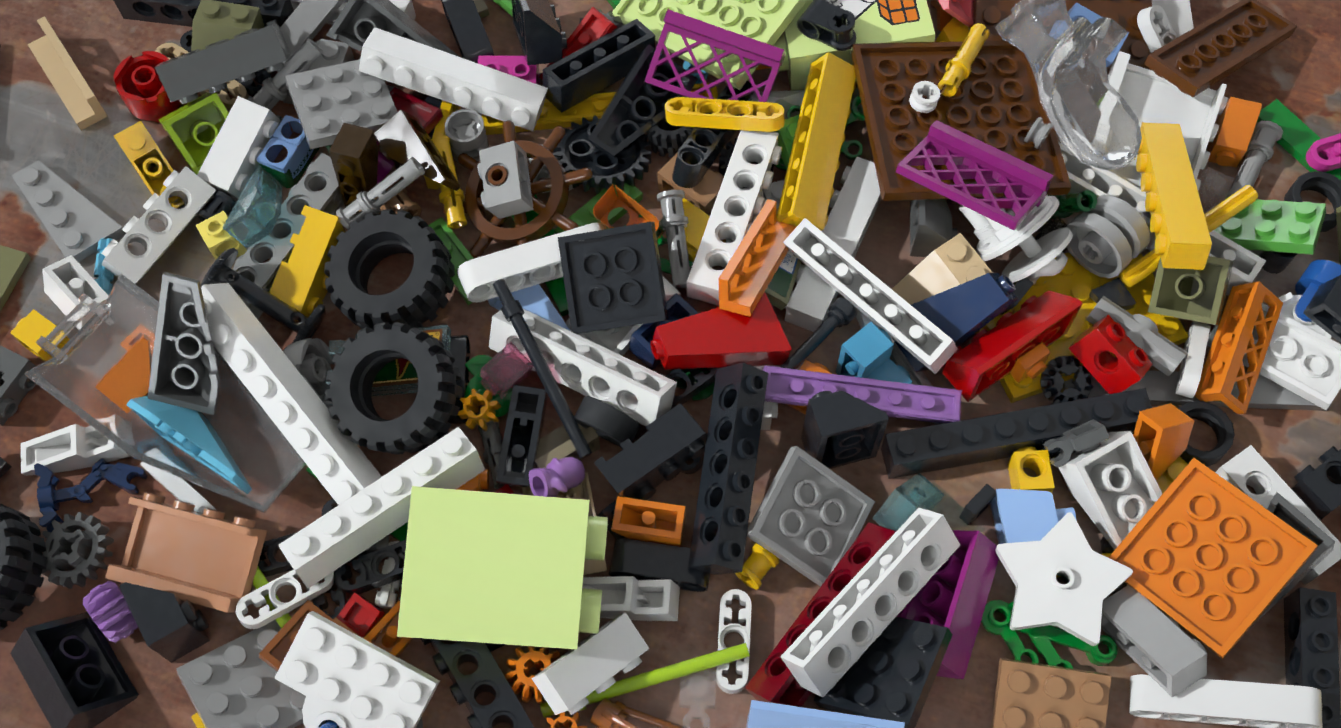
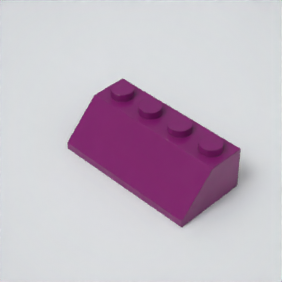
M952 530L960 546L896 617L948 627L953 635L936 676L964 679L999 557L995 551L997 545L980 531Z

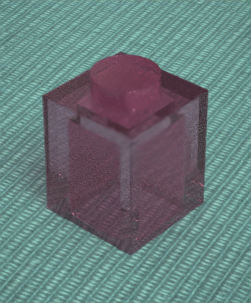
M510 342L482 367L480 376L483 379L481 384L492 395L497 393L503 399L512 391L513 385L520 384L532 372L533 364Z

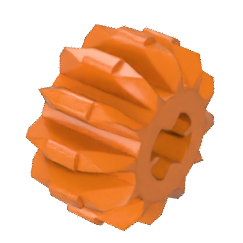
M528 646L529 652L524 653L518 647L515 649L519 660H507V666L513 671L506 673L505 678L508 682H514L511 688L515 694L522 692L521 699L523 702L527 703L531 699L532 694H535L537 703L541 704L543 703V696L531 679L534 675L531 676L529 670L534 667L542 671L559 659L561 655L557 650L549 654L548 647H540L539 651H536L535 646Z

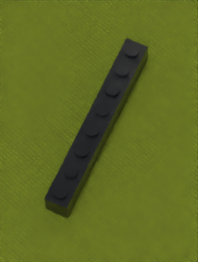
M1146 388L888 433L885 434L881 452L888 479L1009 458L1014 452L1023 447H1035L1039 450L1044 441L1063 437L1062 433L1093 419L1103 424L1107 433L1131 431L1134 434L1139 411L1150 409L1152 405Z

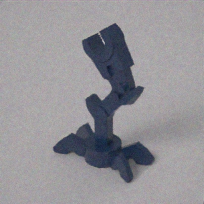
M101 458L92 466V472L79 485L56 490L55 487L60 480L47 467L36 463L34 465L35 474L40 477L37 483V499L40 512L44 515L39 518V525L46 527L48 532H52L54 530L52 525L54 520L64 523L55 512L59 510L60 502L78 499L83 503H92L93 500L88 493L102 480H107L130 494H138V488L130 484V481L134 477L147 479L148 475L140 467L119 462L116 465L106 464L104 458Z

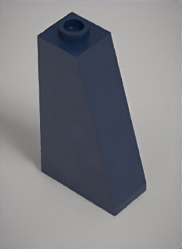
M987 273L911 304V306L954 341L956 347H958L1015 303L1018 298L1013 293L1016 290L1014 284L1006 275ZM894 340L916 372L929 370V368Z

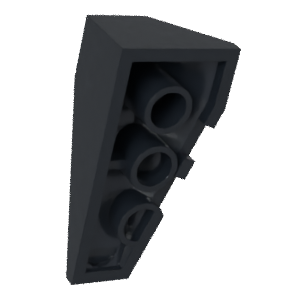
M650 44L647 45L633 64L587 141L612 158L666 117L665 103L675 97H684L644 82L656 50ZM662 54L661 59H663V58H665V57H667V56H665L664 54ZM669 61L657 67L654 79L665 82L675 77ZM674 62L679 74L686 71ZM692 74L682 78V82L688 91L692 90L698 80ZM678 81L671 84L681 88Z

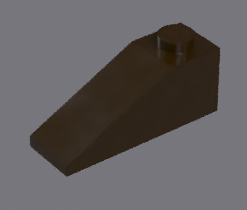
M400 110L374 133L381 144L379 149L387 159H394L404 165L411 157H414L422 165L425 171L424 176L455 191L461 188L418 118Z

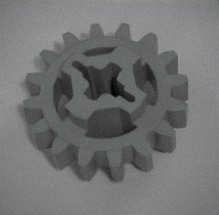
M78 512L76 517L65 514L64 523L54 520L52 522L54 530L52 532L43 531L42 533L47 538L45 542L46 551L43 552V556L47 557L46 569H42L41 574L48 576L49 582L72 589L74 584L84 587L87 577L97 580L96 570L98 568L106 570L108 566L103 560L105 557L113 556V552L106 550L107 546L114 542L113 538L106 536L110 530L109 527L101 524L100 519L92 515L88 516L82 512Z

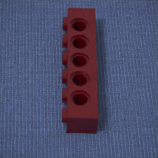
M872 523L866 525L745 687L757 701L802 707L812 692L799 685L782 660L781 655L896 531Z

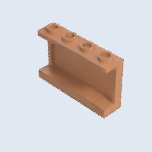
M144 492L143 498L130 497L128 504L136 505L138 508L122 564H109L105 578L174 593L184 601L189 600L191 603L212 609L236 613L238 601L251 592L267 530L254 527L256 521L248 518L235 516L234 521L224 519L225 513L204 508L203 513L194 511L195 505L174 500L173 505L164 503L166 497Z

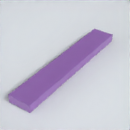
M764 366L763 371L768 373L765 401L808 406L809 399L819 392L831 391L834 393L844 391L886 412L888 417L944 424L960 421L962 390L773 366Z

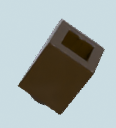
M343 123L329 150V154L346 208L357 199L358 193L369 192L377 185L378 146L374 130Z

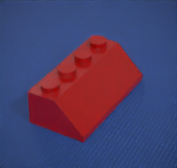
M1049 290L1039 297L1036 295L1031 296L1021 305L1019 311L1014 314L1008 312L1003 315L993 329L990 331L983 329L972 338L971 344L965 348L957 347V351L946 362L943 375L957 390H962V396L967 402L971 401L1011 373L1017 359L1039 344L1043 343L1048 347L1067 334L1083 303L1078 298Z

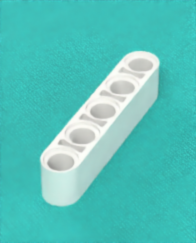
M591 223L471 259L459 266L457 274L468 300L476 303L498 297L493 283L500 279L505 280L510 292L563 277L558 237L604 230L605 228L601 223Z
M1139 674L1130 677L1129 713L1133 716L1258 728H1323L1322 692L1317 688L1200 679L1174 697H1171L1149 675Z

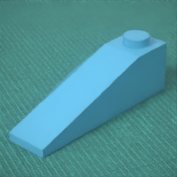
M148 395L129 400L126 405L162 438L246 494H249L252 490L251 486L210 421L201 412L147 399Z

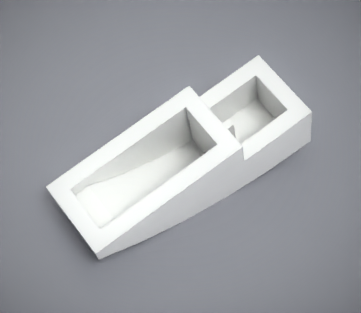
M110 418L88 427L73 424L21 443V474L25 476L36 475L34 470L36 463L47 467L53 473L92 467L101 458H104L106 463L132 456L130 425Z
M634 576L583 577L582 588L602 590L600 618L614 619L626 613L630 620L678 621L680 587L671 579L637 580Z

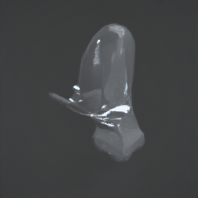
M1022 0L1011 9L1012 14L1000 21L995 29L1003 40L1024 52L1037 83L1039 100L1050 122L1053 124L1061 144L1080 163L1100 170L1126 167L1138 155L1142 140L1138 117L1131 107L1109 84L1105 59L1128 32L1113 19L1106 17L1097 19L1093 24L1083 17H1078L1073 22L1067 12L1065 0Z

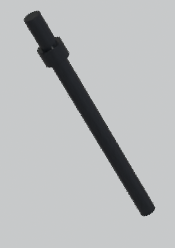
M504 279L493 283V287L503 305L501 311L508 322L511 321L580 459L590 456L592 451L523 317L525 312L519 300H514Z

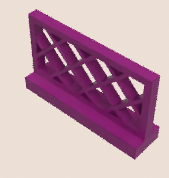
M667 9L664 18L665 24L648 69L645 83L684 97L714 99L710 89L726 81L733 97L727 100H739L755 91L760 102H768L779 68L782 66L786 55L784 49ZM670 32L681 36L686 45L685 48L671 55L665 45ZM686 38L694 40L696 42L689 45ZM702 44L710 46L715 57L698 65L692 49ZM716 49H719V50H722V51H725V52L722 53V54H720V55H718L717 52H716ZM664 50L667 57L661 59ZM689 52L695 67L679 74L672 59ZM731 54L739 56L744 67L727 75L721 59ZM744 58L754 62L747 65ZM669 61L675 77L665 82L654 79L657 67ZM717 62L724 77L707 84L701 69ZM760 64L771 67L772 70L768 80L756 85L749 70ZM698 71L704 87L694 92L686 90L682 78ZM746 72L753 87L736 95L729 79ZM678 81L681 88L671 84ZM765 86L763 95L761 97L758 89ZM707 91L710 98L699 94Z
M938 120L930 126L928 135L897 165L896 173L1012 230L1018 227L1035 206L1039 207L1042 204L1053 178L1052 174ZM924 165L926 170H917L911 166ZM933 165H946L948 170H935ZM953 179L955 184L948 185L941 180ZM963 179H975L977 184H965ZM992 193H1004L1006 198L995 199ZM970 194H983L985 199H977ZM1012 208L1015 216L1013 217L1000 209Z

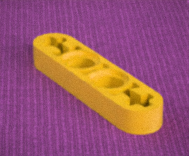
M675 97L665 103L666 121L674 126L774 132L780 130L785 125L784 108L778 103Z

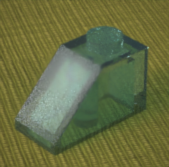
M919 473L897 487L872 519L881 527L897 531L918 508L931 511L945 494Z

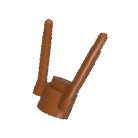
M607 698L599 703L590 720V723L598 728H638L627 721L628 716L660 728H682L627 707L618 700L614 704Z

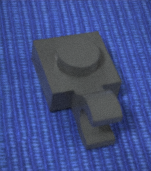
M1093 419L1062 433L1063 437L1046 441L1043 445L1048 451L1060 448L1059 456L1051 459L1050 462L1055 467H1061L1070 460L1071 453L1074 450L1083 453L1093 451L1100 447V442L1110 437L1105 426Z

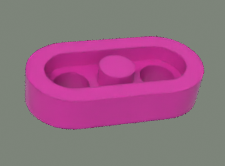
M1341 133L1317 140L1311 145L1306 153V161L1310 167L1321 172L1341 168Z

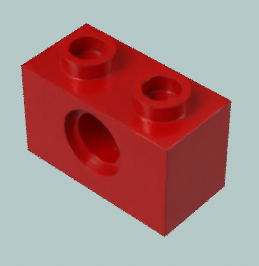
M1106 315L1081 333L1068 348L1108 394L1123 392L1137 383L1153 365L1148 359L1146 352L1137 347L1126 335L1124 328L1109 315Z

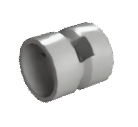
M462 109L453 112L447 117L445 133L450 139L449 143L453 159L458 162V156L466 153L479 161V150L489 148L485 125L481 115L473 110Z

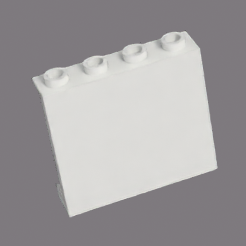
M1119 51L1111 65L1081 155L1141 189L1142 175L1141 172L1136 170L1137 153L1132 152L1134 135H1139L1142 122L1180 124L1197 190H1199L1201 180L1197 179L1199 170L1205 168L1210 156V152L1206 151L1208 142H1213L1217 134L1219 125L1215 124L1217 114L1221 115L1227 104L1228 97L1224 96L1227 85L1222 83L1217 91L1208 88L1197 96L1191 97L1181 92L1178 87L1165 78L1156 75L1154 71L1128 63L1131 55Z

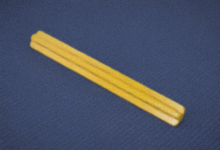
M1245 185L1205 213L1209 233L1255 202L1258 198L1257 191L1251 185ZM1153 249L1124 269L1120 274L1121 280L1128 287L1134 286L1158 269L1160 254H1156L1155 249Z

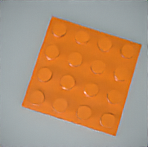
M1193 458L1108 558L1133 570L1132 575L1124 581L1127 585L1147 598L1164 614L1170 616L1192 636L1224 659L1317 550L1318 545L1200 461Z

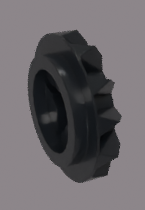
M1059 356L1046 364L1047 368L1041 374L1040 383L1043 394L1052 404L1088 398L1090 391L1094 387L1091 384L1092 375L1078 359L1073 356ZM1075 373L1072 379L1074 388L1068 387L1061 390L1064 384L1062 375L1068 376Z

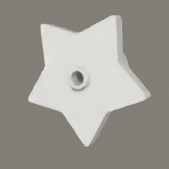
M1068 512L1040 541L998 544L995 549L996 554L1016 586L1010 621L1011 630L1052 625L1060 627L1091 646H1096L1099 643L1103 600L1132 575L1133 570L1093 551L1071 512ZM1056 575L1063 577L1067 584H1060L1056 580Z

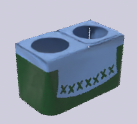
M285 115L256 160L268 181L285 188H292L298 184L320 147L310 149L300 120ZM290 125L293 129V132L301 134L299 137L295 139H289V137L292 134ZM283 146L286 147L288 151L287 157L279 163H273Z

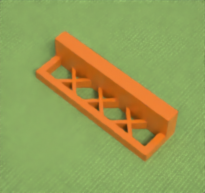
M767 199L718 278L719 309L750 317L789 251L783 242L797 226L776 221L777 201Z
M1260 281L1232 286L1195 393V397L1199 401L1221 400L1236 414H1246L1283 306V302ZM1263 301L1269 305L1266 317H1264L1262 309ZM1254 326H1256L1258 334L1256 345L1252 335ZM1245 353L1249 363L1246 373L1242 361ZM1235 382H1237L1239 390L1238 399L1231 394Z

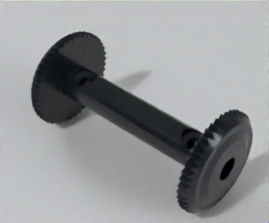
M235 248L226 249L211 265L201 283V287L203 284L229 283L240 298L296 332L297 336L292 343L312 338L321 325L326 314L324 305H318L311 315L307 317L231 269L238 255V250Z

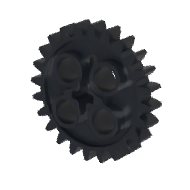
M596 115L593 116V121L590 122L583 117L581 125L571 122V130L564 128L565 136L554 150L553 155L560 161L566 173L583 168H589L593 173L590 180L572 184L573 188L582 184L584 192H587L592 187L595 188L596 194H599L602 188L608 190L613 184L614 187L616 185L624 191L625 183L634 187L635 179L643 180V172H649L652 151L651 142H647V134L641 135L612 158L587 141L599 121Z

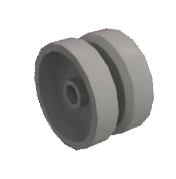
M1101 195L1097 197V205L1094 209L1091 208V211L1088 212L1083 211L1082 214L1077 215L1066 226L1073 233L1072 240L1067 245V248L1075 260L1089 272L1099 277L1113 278L1118 276L1132 259L1136 258L1146 249L1150 242V230L1140 213L1125 200L1112 195Z

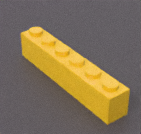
M830 52L812 62L776 216V221L798 226L806 218L820 231L824 230L828 222V206L834 193L835 173L840 165L838 159L841 146L845 141L844 131L847 119L851 113L850 103L852 94L857 84L854 66Z
M1142 122L1139 135H1134L1132 152L1137 153L1136 170L1141 172L1142 175L1141 191L1146 192L1145 209L1146 212L1151 214L1150 231L1155 233L1156 236L1155 253L1160 254L1163 268L1204 270L1212 247V241L1180 124Z

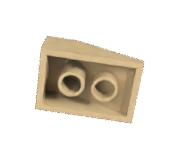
M959 233L931 252L892 290L911 305L993 272L965 237Z

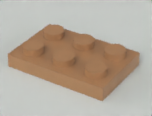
M1000 658L991 728H1105L1112 676L1099 672Z

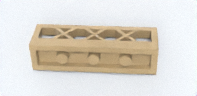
M46 17L38 19L37 22L46 35L29 43L28 46L80 130L108 117Z

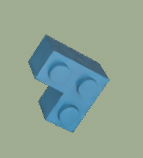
M872 322L868 323L842 344L836 367L838 375L908 384L913 382L908 371L903 366L896 365L890 359L894 346L890 335L884 329H878Z

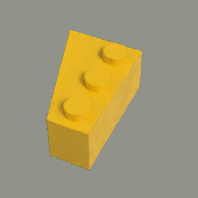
M304 205L301 215L306 216L299 235L293 233L290 243L295 244L288 263L281 262L269 293L309 317L318 305H323V299L328 292L325 280L329 277L324 273L325 263L331 260L328 252L331 246L337 245V236L342 231L345 233L339 217Z

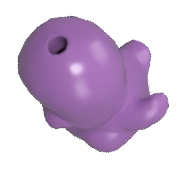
M565 457L559 460L553 458L546 468H534L529 471V483L534 496L556 497L560 491L566 493L569 489L577 487L585 478L583 463L574 457Z

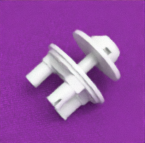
M1046 195L1042 204L1039 207L1035 206L1015 230L1005 227L963 205L958 208L975 228L974 234L980 240L976 246V252L983 261L994 259L1017 245L1021 247L1022 251L1010 261L1002 272L1012 283L1027 277L1035 284L1039 277L1055 276L1065 267L1068 258L1062 251L1073 237V233L1069 228L1064 227L1054 230L1038 240H1035L1032 236L1056 212L1059 201L1055 196ZM1004 208L1000 209L1001 211L1013 217L1015 216V213L1012 208L1007 212L1004 210Z

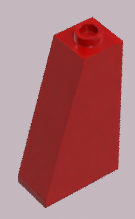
M766 292L761 297L750 317L717 307L657 326L653 340L650 341L655 359L661 360L665 370L727 367L743 362L751 366L781 365L788 359L792 350Z

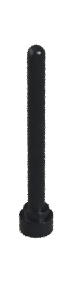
M837 298L828 308L827 319L780 367L797 369L836 327L848 325L857 316L855 307L848 300Z

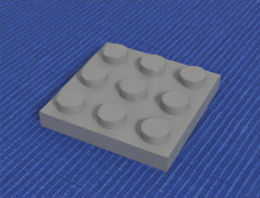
M360 59L285 76L289 93L310 149L332 145L343 123L372 129L375 133L397 113L385 81L360 72Z
M798 446L790 447L748 527L747 537L821 587L857 539L875 501Z
M276 620L176 668L177 675L205 728H295L303 724L302 709L306 696L276 680L277 671L259 658V653L281 630Z

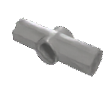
M1105 296L1100 299L1086 318L1088 322L1094 325L1103 317L1109 315L1124 328L1126 335L1134 344L1146 352L1148 359L1153 364L1152 366L1168 377L1187 354L1182 348L1159 334L1157 325L1150 318L1141 314L1131 315Z

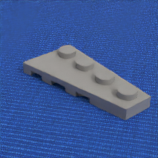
M39 160L12 175V178L65 258L72 255L80 262L97 251L98 241L101 238L117 240L126 234L122 230L123 227Z

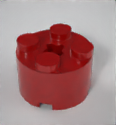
M143 51V55L135 58L131 55L117 66L114 72V82L117 92L132 115L141 120L160 123L159 119L179 109L182 104L180 100L170 102L155 69L159 63L169 59L159 52Z

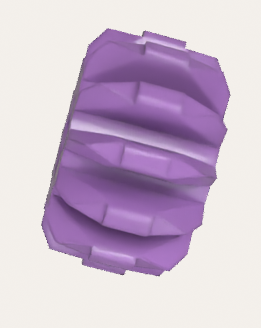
M107 581L102 585L99 584L83 598V605L86 611L109 641L116 643L123 638L125 639L138 628L121 589L115 582Z

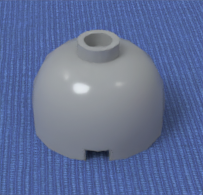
M307 338L288 345L283 350L284 354L319 398L325 401V390L330 389L331 382L326 381L328 370L331 371L330 365L335 364L332 362L333 355L329 347L319 338Z

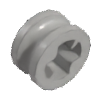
M1038 117L1024 141L1026 143L1033 142L1035 144L1034 147L1039 149L1049 135L1053 124H1044L1043 118Z

